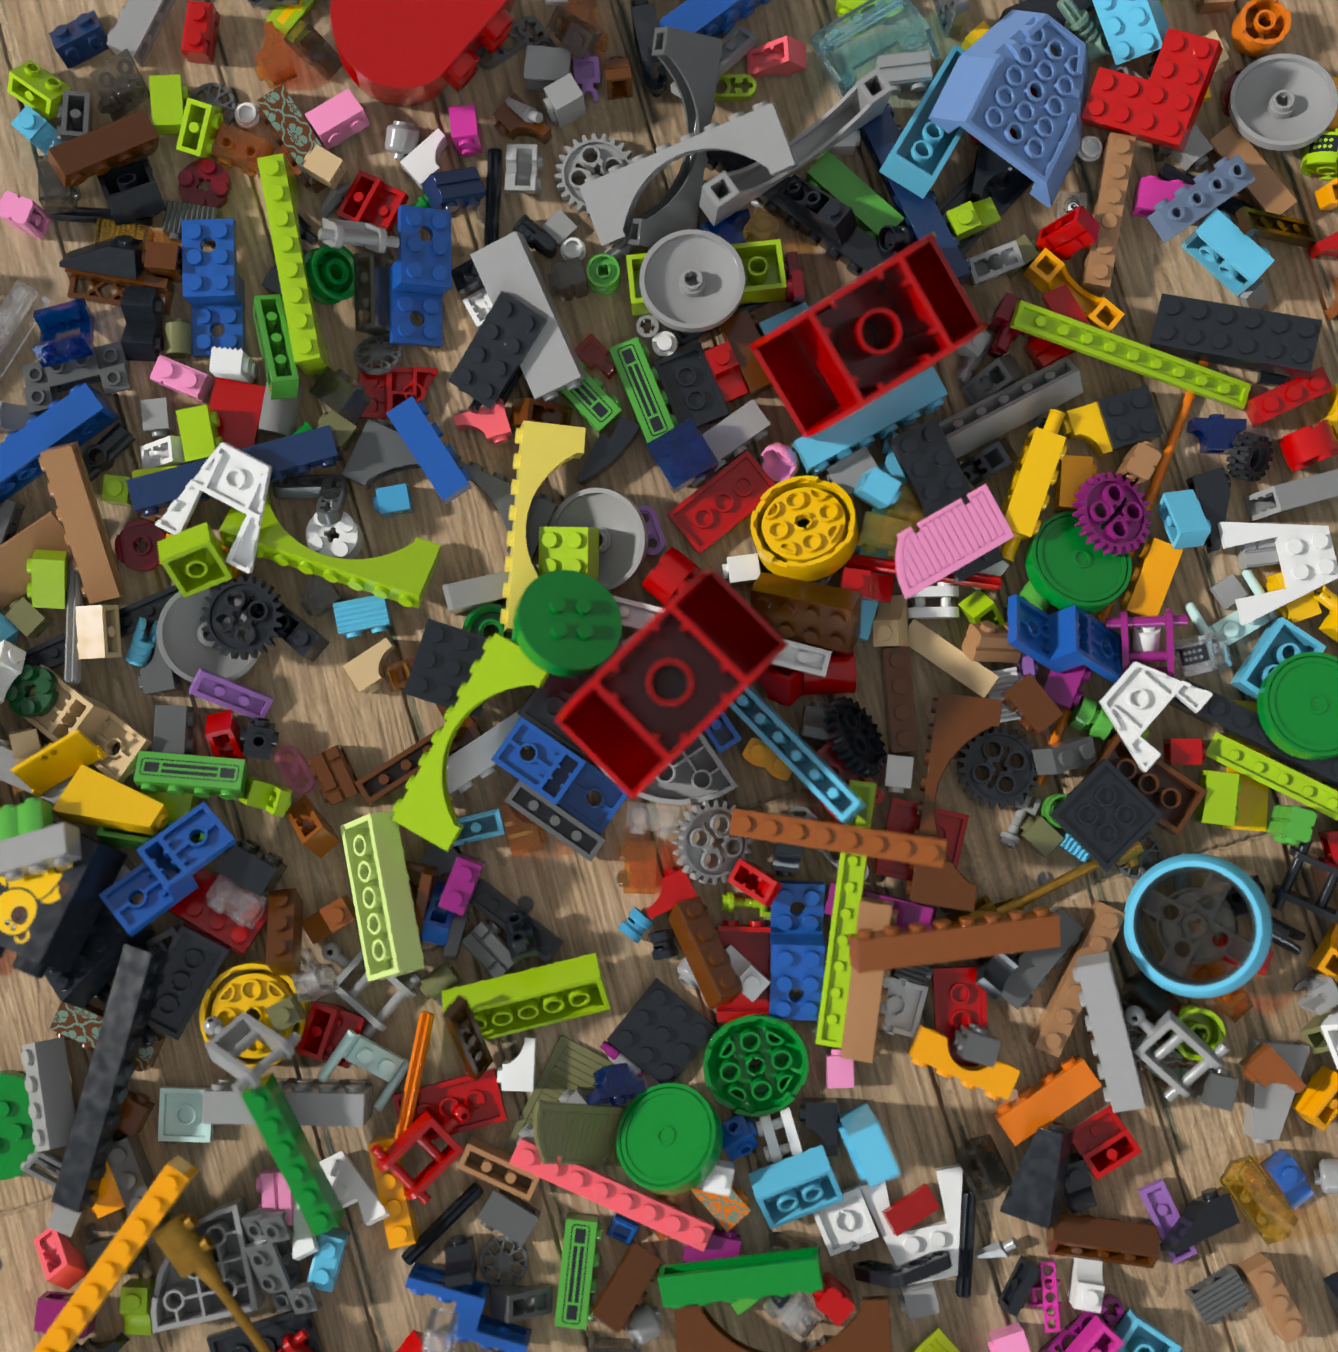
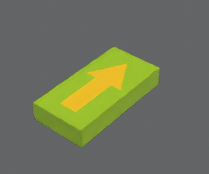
M300 0L299 5L276 6L266 18V21L288 38L319 0Z

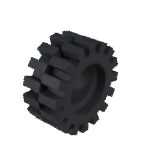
M1243 432L1242 435L1239 434L1237 441L1233 440L1231 443L1233 448L1228 450L1231 453L1226 461L1230 462L1226 465L1227 469L1230 470L1229 474L1232 477L1250 482L1261 480L1260 476L1264 477L1266 475L1265 469L1269 470L1270 466L1268 463L1273 460V457H1270V454L1274 453V449L1270 448L1273 445L1272 441H1269L1270 438L1250 432Z

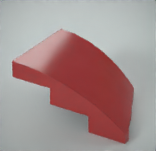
M396 367L392 371L380 375L367 374L358 368L357 418L389 419L386 413L413 396L417 403L422 401L438 373V368Z

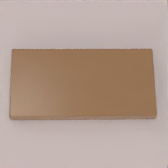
M52 511L0 545V610L27 593L28 582H32L31 574H27V559L32 558L35 549L68 551V563L74 558L72 549L68 548L65 543L64 533L66 531L64 525L58 521L57 516Z

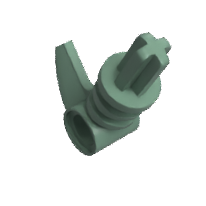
M1059 0L1057 7L1067 20L1064 27L1086 44L1089 64L1110 55L1111 50L1098 15H1093L1091 20L1087 10H1079L1073 0Z

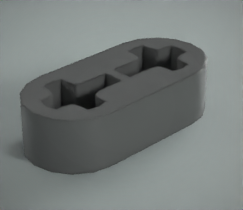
M465 912L463 916L455 913L448 942H446L444 949V958L457 960L462 945L460 942L463 940L467 927L469 912Z

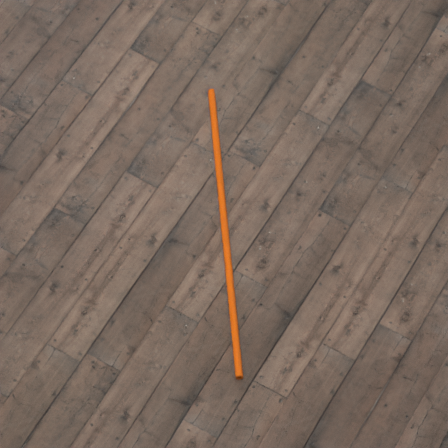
M1198 360L1197 365L1207 368L1209 362ZM1186 391L1163 449L1162 457L1158 462L1145 495L1144 501L1150 502L1145 507L1148 511L1152 509L1196 394ZM1135 550L1130 552L1131 560L1133 558ZM1115 601L1100 611L1097 620L1106 625V618H1109ZM1062 708L1061 712L1064 715L1057 720L1049 744L1061 741L1072 711ZM1047 775L1035 777L1034 781L1043 787Z

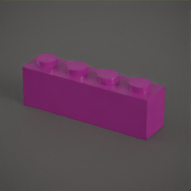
M836 882L830 884L824 914L831 915L830 920H832ZM866 889L863 890V896L895 901L894 909H898L896 926L900 928L909 927V923L912 922L934 923L937 907L910 902L909 900Z

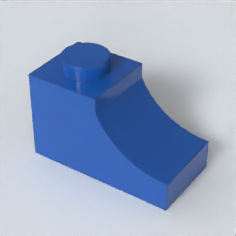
M437 881L423 922L422 941L446 946L455 913L438 906L447 883Z
M1279 1149L1259 1164L1293 1210L1315 1195L1308 1185L1307 1177L1292 1156L1285 1151Z

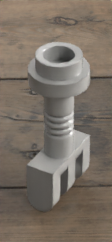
M1025 795V802L1023 803L1015 799V808H1017L1015 817H1013L1008 831H1001L999 836L1002 845L1012 849L1015 848V845H1019L1020 839L1016 836L1026 814L1036 815L1042 801L1041 799L1036 797L1032 806L1029 805L1032 795Z

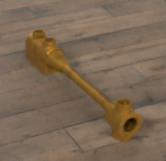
M1138 840L1116 864L1120 866L1125 864L1126 868L1138 865L1141 862L1139 856L1144 854L1140 841ZM1092 859L1020 897L1017 896L993 904L986 895L975 901L974 912L957 910L941 919L957 921L961 916L981 918L986 913L1005 915L1009 914L1010 910H1022L1024 906L1101 866Z
M180 1212L158 1228L151 1236L180 1276L184 1279L192 1272L198 1276L211 1290L216 1292L259 1352H273L224 1285L223 1278L211 1252L215 1247L214 1243L208 1235L200 1237L196 1232L195 1228L199 1226L196 1217L191 1213L185 1216L183 1212Z

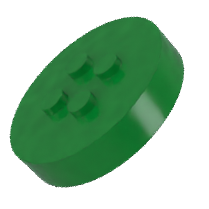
M1076 511L1056 514L1047 519L1040 526L1037 534H1033L1028 542L1025 552V568L1028 578L1038 594L1049 604L1060 610L1076 605L1088 614L1102 611L1124 592L1130 581L1132 573L1130 552L1125 555L1113 556L1111 552L1103 555V548L1095 551L1094 542L1086 544L1087 535L1079 536L1083 529L1074 525L1079 521V518L1072 516V513Z
M557 570L539 576L526 588L514 610L513 629L522 652L537 667L557 676L578 677L589 674L601 667L614 652L621 637L622 620L615 599L600 582L581 572Z
M1320 652L1300 653L1281 662L1263 680L1257 698L1259 720L1270 740L1284 752L1305 760H1325L1338 755L1337 657Z
M14 1070L0 1071V1180L15 1178L26 1173L21 1170L20 1164L28 1160L27 1156L30 1153L33 1154L36 1147L32 1141L34 1130L32 1119L28 1112L30 1101L29 1094L25 1089L26 1073Z
M678 1083L655 1085L640 1093L624 1111L616 1135V1149L623 1170L640 1186L661 1195L681 1194L701 1184L716 1166L723 1144L722 1124L714 1106L696 1090Z

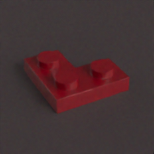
M797 251L786 253L784 261L785 277H787L785 301L790 302L791 308L802 304L805 297L802 270H799Z

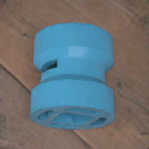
M633 907L629 912V918L626 921H622L618 928L631 940L639 943L643 938L642 933L646 929H650L654 922L642 911Z

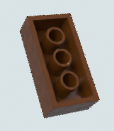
M761 572L750 589L751 607L783 639L851 653L860 637L862 596L860 592Z
M1111 733L1097 754L1098 761L1091 763L1083 775L1085 777L1103 758H1106L1163 814L1155 824L1166 832L1175 835L1181 833L1207 790L1160 759H1157L1146 772H1142L1118 733Z

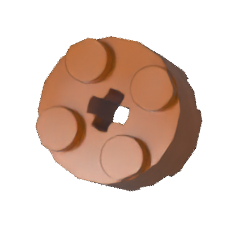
M1251 0L1246 3L1232 22L1230 32L1234 49L1240 54L1252 57L1270 54L1290 30L1292 19L1289 8L1286 10L1278 0Z

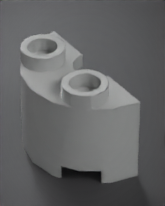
M507 144L505 193L542 194V178H538V171H543L544 160L543 155H538V144Z

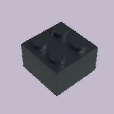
M147 159L109 170L106 174L97 176L116 226L128 225L137 219L146 216H156L161 211L167 210Z
M1148 385L1096 401L1113 450L1110 453L1133 447L1138 443H1143V441L1155 440L1163 434Z
M251 839L236 841V844L225 851L215 871L260 897L269 894V891L276 888L288 867L282 863L284 859L273 852H269V854L260 850L261 845Z

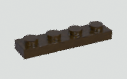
M1242 207L1235 212L1239 222L1238 227L1244 235L1305 248H1311L1317 243L1309 221L1248 207Z
M458 995L446 1007L442 1017L469 1077L478 1081L492 1064L493 1059L468 1000Z

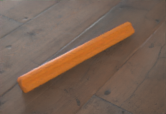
M422 1011L419 1015L394 1141L413 1123L435 1017L431 1012Z

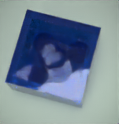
M692 418L687 419L646 444L647 452L673 494L718 468V460Z

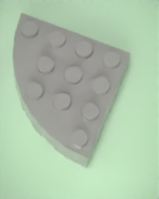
M701 732L638 797L657 803L685 805L701 803L721 797L737 788L738 785Z
M241 1197L225 1202L207 1212L198 1220L199 1226L195 1230L200 1237L208 1235L212 1239L215 1247L211 1252L223 1278V1283L243 1311L247 1313L258 1310L264 1303L265 1297L260 1285L256 1281V1275L245 1250L250 1241L240 1219L247 1212L245 1198ZM166 1256L159 1269L154 1296L152 1297L151 1319L153 1333L233 1316L214 1290H211L193 1272L183 1279Z

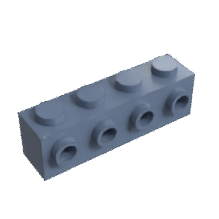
M1239 154L1232 159L1225 156L1213 165L1216 170L1211 173L1205 170L1193 179L1196 184L1189 188L1186 183L1173 192L1175 198L1170 202L1166 197L1153 206L1155 212L1147 218L1164 243L1256 180Z

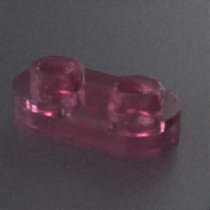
M288 745L279 748L275 754V763L291 790L299 794L308 793L313 790L316 780L313 778L309 770V764L301 751L295 746ZM288 754H292L294 756V761L292 763H288L286 761V756ZM301 776L307 778V783L304 786L299 782Z

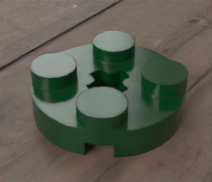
M24 665L22 673L10 685L5 699L9 702L10 708L20 716L26 718L42 717L53 709L58 700L59 692L56 691L57 677L53 672L41 666ZM34 686H36L35 689H34L35 692H36V695H35V696H31V695H30V690H31Z

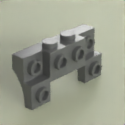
M121 341L98 347L90 343H83L77 345L76 349L69 351L63 349L55 350L50 353L51 355L42 357V361L22 365L21 368L26 388H23L29 413L35 415L36 412L48 410V406L56 401L54 390L62 392L70 390L79 384L87 383L90 385L102 382L104 394L107 396L124 390H133L129 373V360L125 358Z
M262 1207L247 1210L240 1218L250 1241L245 1250L263 1295H271L277 1312L294 1310L295 1314L318 1311L322 1306V1302H317L312 1290L315 1285L314 1282H297L301 1278L302 1273L297 1260L293 1259V1250L289 1240L295 1233L294 1230L289 1231L285 1221L286 1210L270 1212Z

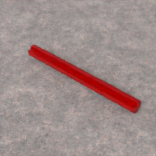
M853 554L846 563L847 568L897 575L896 562L891 559ZM977 573L956 583L952 574H949L937 582L997 591L1001 587L1002 578L996 575Z

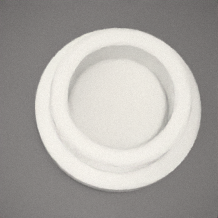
M249 102L240 104L235 110V120L239 126L245 129L257 126L261 119L258 114V107Z
M1094 136L1082 138L1077 152L1079 158L1085 162L1096 161L1103 151L1101 141Z
M568 238L561 245V256L568 263H579L586 255L585 244L578 238Z
M661 331L653 337L652 349L658 356L666 357L675 353L677 339L672 333Z

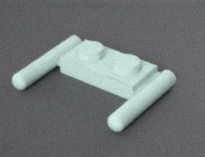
M1249 568L1243 570L1242 576L1253 594L1265 593L1253 571ZM1193 602L1185 605V610L1212 654L1221 650L1217 648L1220 644L1215 642L1216 639H1222L1225 648L1278 617L1276 610H1273L1247 624L1241 625L1238 611L1235 610L1208 627Z
M349 1029L317 1078L320 1082H326L341 1059L345 1058L354 1065L389 1082L374 1104V1108L377 1111H382L407 1075L410 1061Z

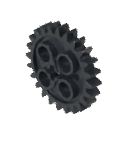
M239 574L238 581L233 577V579L229 580V584L225 582L220 583V590L211 588L214 597H205V600L210 604L209 607H201L203 611L207 612V616L201 617L200 620L207 622V625L201 630L210 632L206 637V641H215L212 646L213 649H221V655L224 656L230 653V658L237 660L240 655L242 660H248L249 654L252 658L257 659L258 650L261 653L267 654L266 645L276 646L272 639L274 637L282 638V635L277 630L278 628H286L284 624L280 623V619L286 618L287 615L279 611L285 607V604L276 602L280 599L281 595L278 593L272 594L274 586L267 585L265 587V580L259 579L257 581L256 577L252 575L247 580L246 576ZM241 594L243 600L240 605L236 606L234 603L235 597ZM264 605L265 613L261 618H258L257 609ZM242 614L247 617L245 621L240 618ZM226 617H229L230 625L224 630L222 622ZM251 629L253 636L246 642L244 638L245 632Z
M846 696L838 697L826 705L827 709L823 712L826 716L823 718V721L828 725L824 730L830 734L827 739L834 744L832 750L838 751V759L843 758L844 766H850L851 772L853 774L857 772L859 777L864 776L868 778L880 773L885 768L883 764L887 762L884 758L887 753L882 748L886 745L880 740L882 734L877 732L876 728L878 725L872 723V716H867L866 708L860 709L859 702L856 701L854 703L851 697L848 699Z
M1003 726L1001 732H998V728L992 727L991 733L988 730L982 732V736L977 735L973 738L974 742L970 740L966 744L968 749L961 748L959 750L964 755V758H957L955 761L962 764V768L955 770L956 773L963 774V778L959 779L958 783L966 782L967 786L963 789V793L971 790L973 793L970 800L972 801L979 797V806L989 802V809L992 810L996 803H998L1000 810H1004L1007 802L1013 808L1015 807V799L1020 803L1025 802L1022 794L1027 796L1033 794L1029 786H1038L1033 777L1041 775H1037V771H1035L1036 766L1033 753L1030 751L1034 743L1026 745L1024 743L1026 735L1020 738L1016 737L1017 729H1014L1009 734L1007 726ZM987 744H993L997 747L998 753L996 757H990L986 753ZM1008 747L1009 751L1001 763V768L1004 771L996 774L993 786L989 789L987 787L988 783L996 771L993 764L1001 760L1004 748ZM1011 755L1020 757L1021 766L1019 768L1011 766L1009 761ZM977 767H982L986 770L987 778L984 781L976 778L975 769ZM1001 778L1009 780L1011 788L1008 792L1000 789L999 781Z

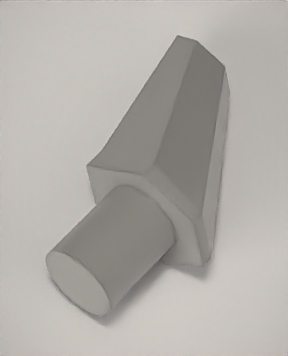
M509 97L506 99V104L525 122H542L543 114L538 112L536 108Z
M347 183L335 190L330 189L320 208L323 218L342 202L341 198L350 189Z
M1012 1237L1005 1242L997 1241L977 1250L975 1255L979 1259L1011 1256L1010 1251L1019 1245L1017 1240Z

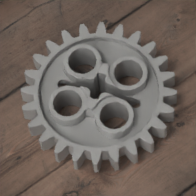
M595 133L592 134L591 140L582 135V143L573 139L574 148L565 146L567 156L559 154V160L563 164H556L555 166L556 171L560 172L555 175V180L561 182L556 185L557 190L564 191L561 194L562 200L570 199L568 202L569 208L577 205V214H580L585 209L587 217H590V214L579 188L581 185H575L573 180L577 177L586 179L598 172L601 173V176L609 173L607 169L611 166L623 164L624 167L633 163L632 159L629 160L632 156L631 150L623 152L625 144L622 142L616 146V137H613L608 142L605 133H603L600 140L597 139ZM588 155H595L597 157L596 161L592 163L586 162L584 159ZM577 165H580V166H582L584 169H582V168H576V166H577Z
M711 799L709 803L708 801L701 802L700 807L692 804L691 809L693 813L684 811L683 814L686 820H677L681 829L673 830L679 836L678 839L672 841V844L678 845V849L673 851V854L681 856L676 863L682 866L685 865L682 872L690 874V879H698L700 883L704 884L708 881L712 885H716L717 881L726 883V877L729 878L738 859L741 858L748 861L744 855L751 854L752 851L747 848V844L753 843L754 840L729 835L733 808H736V805H727V801L720 800L718 802L716 799ZM719 818L720 825L719 828L716 830L715 822ZM699 832V840L695 843L694 836ZM731 841V848L727 852V843ZM710 854L711 861L706 865V858Z

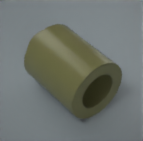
M172 318L170 322L165 324V355L167 357H192V325L186 323V319Z
M445 961L421 979L422 985L420 990L427 999L432 998L436 1001L442 997L441 991L454 988L462 980L455 968L448 961Z

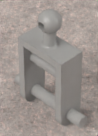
M322 217L321 228L318 233L320 241L333 248H341L342 244L363 246L372 251L384 253L386 247L398 248L400 243L399 237L387 236L386 229L367 222Z
M328 942L323 946L322 956L324 959L336 962L343 969L342 973L329 987L370 1022L362 1033L366 1037L371 1038L378 1029L385 1032L389 1027L386 1022L387 1018L406 996L413 999L417 995L414 987L422 977L414 972L407 981L401 976L388 978L387 980L399 990L380 1012L376 1013L358 997L371 982H368L366 972L351 989L343 983L363 961V951L361 950L350 961L341 953V948L337 943Z
M1130 1006L1125 1011L1126 1021L1131 1025H1138L1144 1031L1133 1042L1134 1053L1171 1086L1164 1093V1096L1170 1102L1178 1095L1187 1098L1192 1094L1189 1086L1211 1066L1219 1070L1224 1065L1221 1058L1230 1051L1229 1047L1224 1042H1221L1213 1050L1170 1010L1153 1025L1145 1018V1013L1139 1006ZM1170 1028L1175 1032L1155 1052L1149 1049ZM1185 1041L1203 1059L1181 1078L1162 1060L1179 1044Z
M246 1012L240 1014L226 1027L223 1026V1021L217 1016H210L203 1023V1029L206 1034L214 1036L205 1044L210 1059L238 1079L232 1086L237 1094H240L247 1087L254 1090L261 1085L259 1077L281 1057L287 1060L295 1055L293 1047L301 1040V1037L296 1032H293L288 1038L284 1039ZM258 1040L273 1051L251 1069L236 1058Z

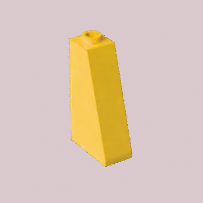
M84 765L80 766L52 808L58 818L62 820L154 836L159 829L162 830L166 826L169 819V812L164 804Z

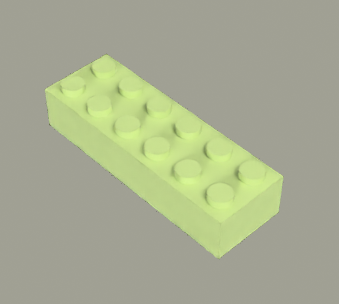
M395 812L371 813L340 826L368 982L394 978L425 968L424 955L419 939V928L415 918L414 902L410 891L409 875L406 869L404 849L399 832L400 826L399 823L392 820Z

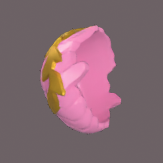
M781 442L770 444L761 454L763 458L761 467L773 482L779 483L797 475L800 468L799 457L787 445L781 444Z

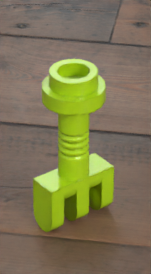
M727 892V894H722L721 910H726L727 913H733L734 908L747 907L759 909L760 917L771 916V911H768V907L753 898L734 897L733 892Z

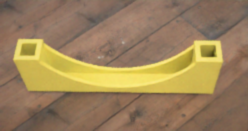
M525 420L520 428H516L515 444H519L518 454L514 453L513 469H517V476L511 482V495H515L514 505H510L509 520L513 521L512 531L508 530L506 545L510 546L511 550L510 557L506 556L504 566V572H509L508 583L504 582L502 598H507L506 609H501L500 624H504V632H514L513 615L518 600L529 584L538 578L532 565L526 542V520L532 498L542 482L552 472L573 458L580 459L584 454L586 428Z

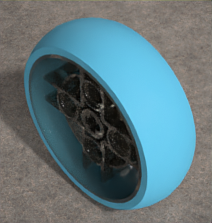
M1192 853L1165 859L1148 869L1139 878L1127 898L1124 909L1123 929L1129 953L1146 977L1171 993L1189 998H1212L1230 993L1247 983L1257 973L1268 954L1272 938V920L1267 901L1258 885L1246 872L1222 858ZM1189 872L1209 874L1203 886L1183 887L1172 892L1170 895H1166L1156 889L1167 879L1179 874ZM1233 887L1243 897L1250 911L1252 919L1251 940L1238 934L1237 916L1232 905L1227 900ZM1208 894L1214 896L1217 902L1216 907L1212 910L1204 908L1202 904L1204 896ZM1171 904L1175 905L1179 910V916L1175 920L1169 919L1165 914L1166 908ZM1144 912L1156 918L1157 936L1161 945L1167 951L1161 963L1153 956L1147 946L1143 933ZM1200 919L1202 921L1200 925L1203 926V930H1197L1194 933L1191 930L1193 926L1189 925L1190 921ZM1218 931H1222L1228 936V944L1224 947L1218 946L1214 941V935ZM1185 941L1190 945L1191 952L1188 956H1181L1178 953L1177 945L1179 942ZM1224 956L1238 963L1228 972L1214 978L1190 979L1184 977L1190 965H1209L1219 961Z

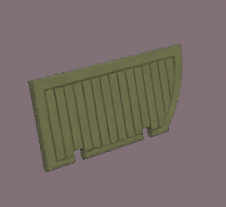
M562 1035L503 1150L513 1154L517 1146V1139L520 1137L518 1132L528 1123L534 1125L536 1101L560 1102L558 1098L567 1089L570 1088L573 1091L579 1087L590 1102L594 1104L601 1090L599 1087L594 1086L597 1079L605 1082L614 1063Z
M536 1101L534 1137L541 1157V1163L556 1164L559 1156L561 1157V1165L601 1166L603 1158H606V1166H621L616 1149V1135L619 1122L627 1107Z

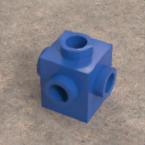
M743 1115L730 1117L722 1124V1147L731 1161L748 1155L753 1149L759 1147L755 1138L759 1133L752 1120L747 1122Z

